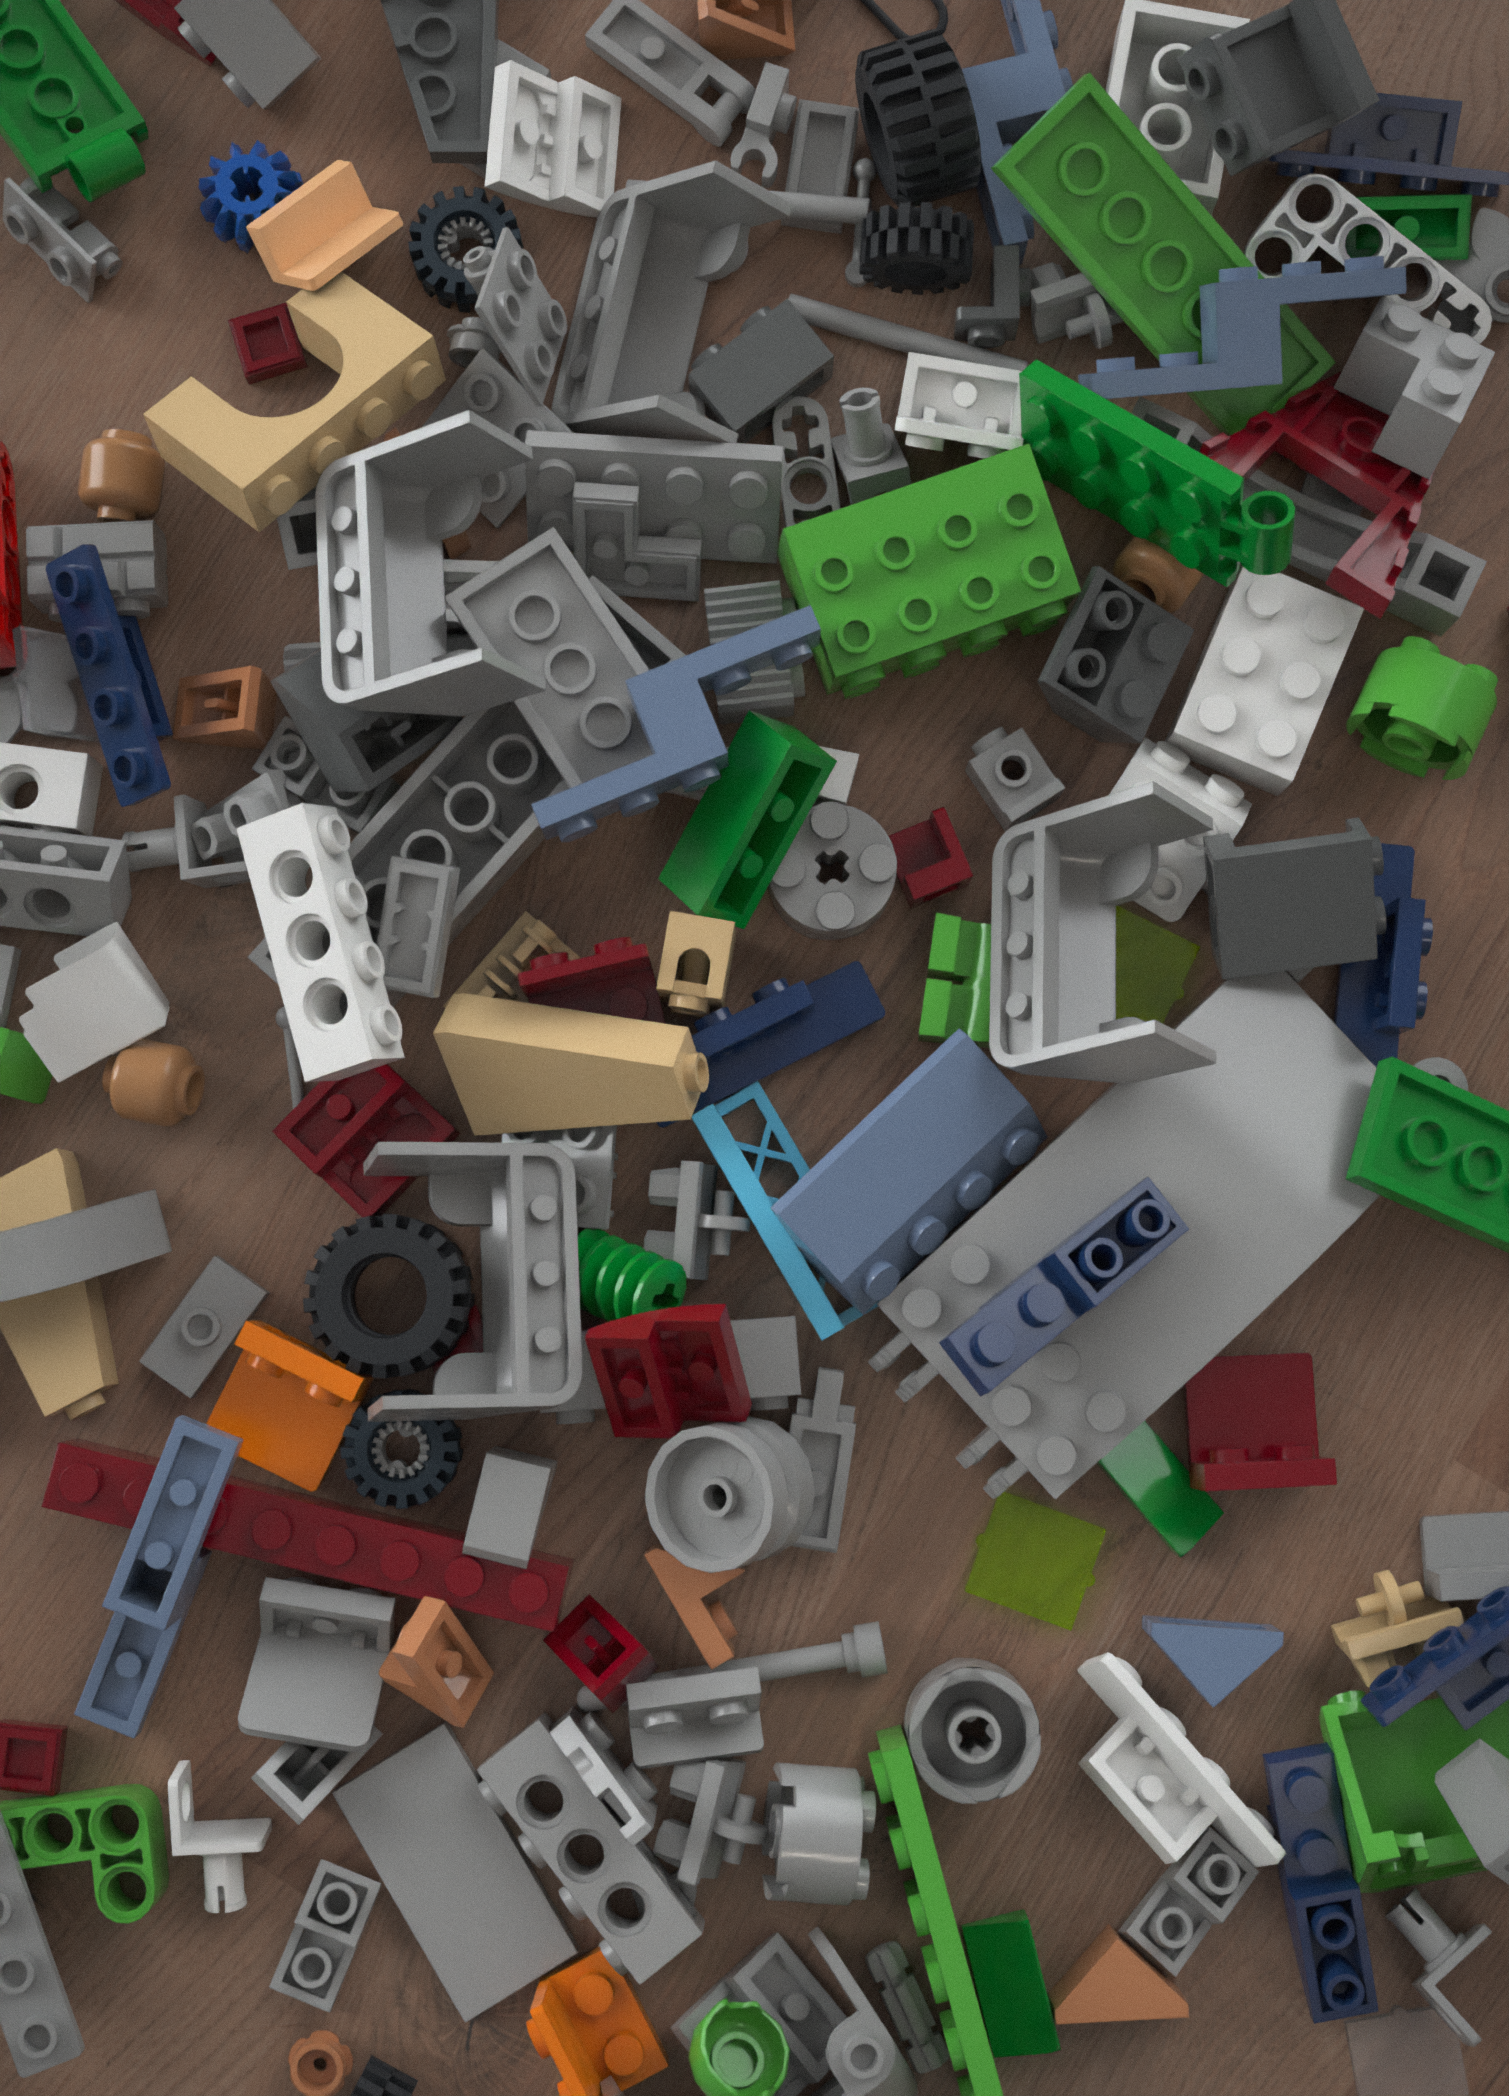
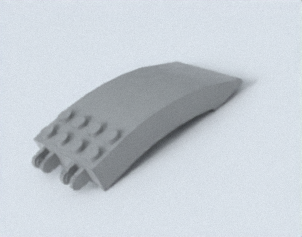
M1286 971L1226 979L1172 1028L1215 1050L1216 1064L1130 1084L1114 1083L982 1206L948 1235L934 1252L925 1256L902 1277L890 1295L879 1300L877 1303L878 1307L900 1331L869 1359L868 1363L877 1373L882 1369H887L901 1356V1352L912 1343L928 1361L918 1370L910 1372L899 1383V1388L896 1389L895 1393L904 1403L907 1402L940 1373L988 1426L965 1446L955 1458L964 1469L980 1462L1000 1440L1015 1455L1004 1467L998 1468L987 1479V1484L983 1487L993 1500L1006 1491L1027 1471L1038 1480L1054 1499H1057L1240 1334L1380 1196L1345 1180L1376 1067ZM1149 1177L1185 1222L1189 1230L1097 1307L1084 1313L992 1391L980 1397L939 1342L1036 1261L1144 1178Z

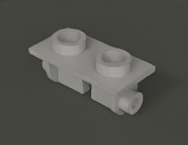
M10 177L5 179L3 221L9 233L19 243L28 244L47 263L53 276L62 285L71 286L87 303L93 301L95 278L102 275L105 279H110L122 267L123 262L118 257V248L88 220L70 231L67 226L78 220L79 211L54 186L52 189L41 193L31 177L25 179L20 187Z

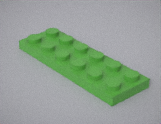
M1085 74L991 169L1158 361L1159 354L1198 351V364H1203L1199 285L1219 282L1220 269L1252 267L1254 265L1092 74ZM1258 271V279H1264ZM1287 304L1280 305L1283 384L1186 392L1221 433L1224 432L1227 436L1244 429L1249 418L1263 411L1273 414L1284 408L1288 398L1311 387L1336 363Z
M901 1725L875 1731L880 1749L868 1752L881 1804L895 1801L898 1814L885 1818L899 1871L913 1867L915 1879L904 1881L903 1884L917 1937L931 1934L933 1940L932 1944L921 1946L935 2003L939 2004L949 2001L951 2009L939 2012L954 2072L966 2068L969 2072L967 2075L956 2077L961 2096H1003Z

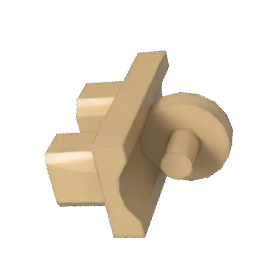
M1383 1570L1373 1575L1376 1593L1355 1599L1361 1617L1333 1624L1331 1629L1336 1645L1350 1658L1360 1680L1367 1687H1370L1372 1681L1379 1674L1393 1666H1397L1393 1649L1413 1644L1416 1657L1424 1652L1423 1646L1433 1634L1445 1627H1459L1464 1623L1461 1610L1458 1607L1451 1608L1448 1601H1440L1433 1597L1425 1598L1419 1581L1398 1586L1391 1572Z

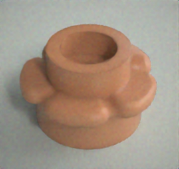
M316 2030L312 2032L309 2038H300L292 2046L288 2056V2063L291 2066L290 2079L295 2088L304 2095L333 2096L344 2087V2078L353 2069V2056L347 2045H341L337 2034L328 2030ZM317 2058L325 2059L326 2067L324 2069L316 2068L314 2062Z

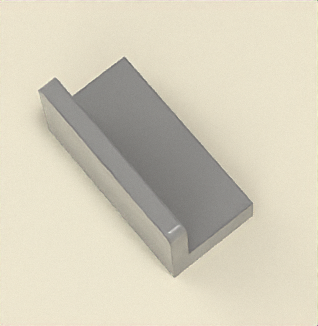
M1509 1511L1430 1515L1420 1518L1419 1527L1426 1595L1440 1601L1483 1599L1490 1592L1500 1587L1509 1586Z

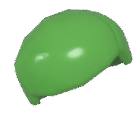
M725 1998L715 2004L694 2028L688 2058L694 2081L706 2096H774V2093L779 2090L786 2079L790 2048L782 2026L762 2009L758 2001L728 2002V1999Z

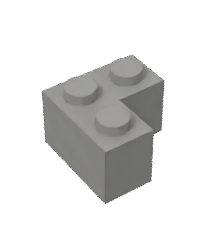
M1381 297L1346 362L1334 389L1390 416L1372 452L1430 479L1461 424L1495 352L1480 345L1467 334L1455 333L1422 317L1415 309L1409 306L1397 305Z

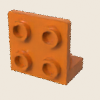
M261 1320L245 1321L234 1345L242 1348L243 1351L206 1424L244 1439L238 1453L239 1457L310 1492L319 1489L344 1439L342 1435L346 1425L352 1422L354 1418L353 1413L360 1407L374 1378L369 1374H356L345 1369L347 1365L340 1360L333 1361L324 1351Z
M599 1946L540 1977L530 2008L532 2018L526 2021V2026L531 2041L540 2057L546 2059L552 2056L563 2078L562 2081L557 2083L560 2096H603L600 2082L610 2075L622 2092L669 2067L670 2059L627 1973L624 1976L619 1975L606 1960Z

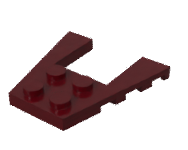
M1338 372L1288 398L1284 408L1273 414L1263 411L1249 418L1244 429L1230 436L1222 432L1203 442L1199 452L1244 477V483L1276 451L1294 462L1303 471L1315 475L1348 496L1355 504L1365 507L1378 515L1337 562L1325 584L1379 619L1382 618L1394 597V587L1404 567L1409 551L1407 547L1411 535L1418 524L1422 511L1421 504L1434 474L1433 471L1430 479H1427L1372 452L1390 417L1389 415L1334 389L1341 372Z

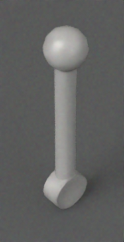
M867 158L859 159L853 166V175L858 181L857 198H869L870 182L877 173L876 165ZM855 224L852 261L849 262L845 270L847 283L856 288L862 287L867 283L859 272L862 224Z
M283 1006L277 1011L275 1020L284 1033L294 1109L304 1099L300 1062L286 1010Z

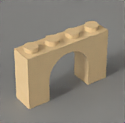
M340 272L315 291L302 289L286 301L301 347L340 374V378L334 388L318 403L301 412L287 416H252L235 409L191 376L143 414L161 458L258 532H261L280 515L288 512L297 501L315 488L327 466L339 458L360 451L373 439L381 436L389 426L421 400L429 397L437 387L446 381L434 336L343 272Z

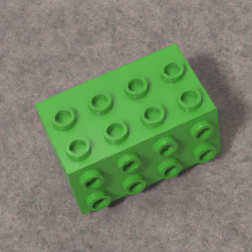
M1030 444L783 528L777 550V556L791 596L794 598L796 610L811 605L821 628L820 646L811 650L826 695L842 690L845 699L854 698L881 686L879 681L885 679L886 674L902 670L905 679L931 671L940 666L939 660L947 657L946 653L961 649L963 657L967 658L991 650L999 645L998 640L1007 636L1009 631L1020 628L1022 636L1028 637L1053 628L1059 624L1057 619L1068 614V605L1081 592Z

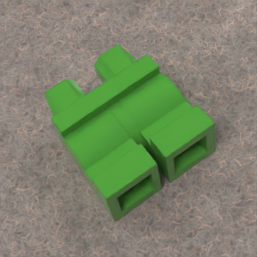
M936 913L927 977L961 981L962 985L952 984L951 981L926 979L918 1041L944 1043L958 1029H961L978 1047L990 1048L991 924L975 923L961 920V917Z

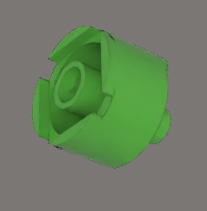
M1407 636L1400 647L1385 649L1377 656L1347 720L1346 729L1350 736L1358 729L1364 736L1360 747L1367 754L1387 766L1423 778L1428 768L1443 769L1446 772L1442 780L1458 779L1467 772L1497 706V696L1494 690L1498 683V678L1485 667L1475 664L1463 665L1441 655L1439 648L1429 640L1421 637Z

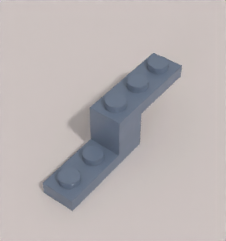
M1000 0L1015 56L963 68L962 72L969 89L979 131L981 168L976 189L992 248L994 245H1019V264H1022L1028 240L1034 238L1033 218L1020 202L1018 203L1017 198L993 172L991 167L1012 147V144L1016 143L1073 86L1068 69L1066 67L1058 68L1053 50L1058 48V31L1052 11L1043 12L1040 0Z
M1384 256L1344 259L1345 272L1321 274V261L1282 264V277L1258 279V266L1220 269L1219 282L1199 285L1203 364H1198V351L1159 354L1160 368L1136 370L1135 357L1096 360L1097 373L1078 374L1079 384L1105 399L1283 384L1280 305L1406 294V267L1384 268Z
M811 605L625 680L628 696L653 755L531 804L546 840L558 835L561 842L579 839L595 831L598 828L596 820L617 811H621L623 817H631L659 804L660 801L657 795L681 785L684 792H692L721 778L719 770L729 766L728 752L703 693L713 689L715 695L728 694L750 683L752 680L750 674L773 664L778 671L786 670L810 659L813 656L811 649L820 646L821 628Z
M184 1415L176 1418L102 1604V1607L114 1611V1614L74 1715L134 1739L141 1733L212 1551L202 1547L244 1439Z

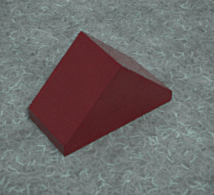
M590 1594L557 1625L554 1632H550L543 1639L548 1647L612 1714L627 1700L626 1684L645 1682L659 1668L656 1661L642 1644Z

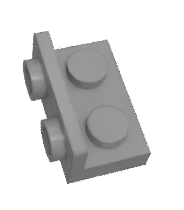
M758 1667L626 1684L627 1712L633 1761L637 1769L756 1754L763 1750L764 1740L759 1712L761 1686Z

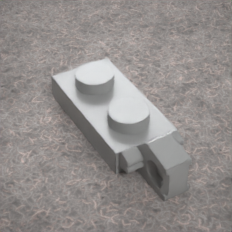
M818 1367L814 1400L798 1397L796 1413L792 1412L789 1434L796 1439L808 1458L815 1485L811 1519L798 1541L791 1545L793 1547L837 1553L856 1430V1422H853L855 1406L840 1404L844 1370Z

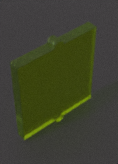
M1117 905L1116 1020L1125 1017H1135L1144 1022L1157 1020L1163 1024L1174 1000H1180L1184 996V990L1181 986L1200 946Z
M1004 1491L995 1500L984 1533H979L975 1538L979 1548L964 1591L1071 1631L1086 1587L1095 1584V1577L1091 1573L1107 1529Z

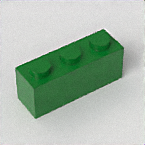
M751 710L748 711L727 750L729 766L720 769L721 778L708 785L658 878L696 915L735 922V927L745 929L837 763V760L796 727Z

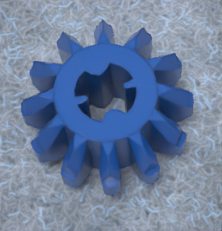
M258 140L249 154H243L240 146L231 142L229 153L232 158L227 162L210 156L209 166L215 176L199 178L198 186L202 196L206 198L200 203L201 213L206 222L215 223L213 230L217 238L224 243L236 238L239 249L247 254L253 247L254 242L246 226L304 184L300 173L290 171L291 163L287 155L280 150L269 156L265 144ZM254 193L256 200L251 201L249 194Z

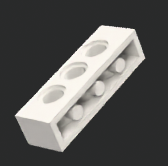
M0 742V825L92 836L103 766L87 753ZM36 781L38 784V796L34 803L27 808L16 809L14 797L18 788L27 782Z
M300 803L236 828L304 1081L341 1080L405 1058L400 1042L402 1038V1024L396 1010L389 1002L383 980L385 973L384 959L380 949L372 940L365 914L368 907L367 897L362 885L355 878L348 853L350 835L344 821L338 816L336 807ZM311 867L313 881L308 890L305 877L308 868ZM326 929L330 935V946L327 953L324 952L322 945ZM343 992L348 1001V1008L344 1017L339 1007L340 997Z

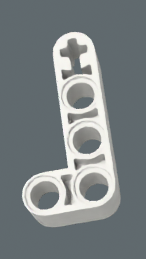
M1309 173L1296 179L1250 236L1245 246L1244 255L1254 266H1256L1254 259L1258 245L1271 237L1281 238L1289 244L1291 254L1288 264L1306 262L1315 249L1320 246L1344 265V259H1350L1345 249V240L1349 231L1360 224H1371L1376 228L1380 237L1379 247L1372 256H1384V268H1396L1410 263H1420L1428 274L1427 286L1418 297L1412 299H1403L1398 295L1382 297L1397 305L1409 306L1420 314L1421 311L1436 301L1443 284L1446 282L1451 286V289L1441 295L1444 300L1459 310H1464L1469 304L1473 306L1468 317L1474 325L1467 335L1474 338L1480 344L1485 340L1491 329V312L1489 306L1480 296L1339 183L1323 174ZM1320 184L1330 193L1331 207L1327 215L1321 220L1307 222L1297 214L1296 199L1300 191L1306 186ZM1258 268V271L1264 278L1282 277V270L1272 274L1265 273ZM1431 307L1426 319L1449 329L1451 326L1449 319ZM1459 329L1454 331L1455 333L1458 332L1466 334L1465 332Z

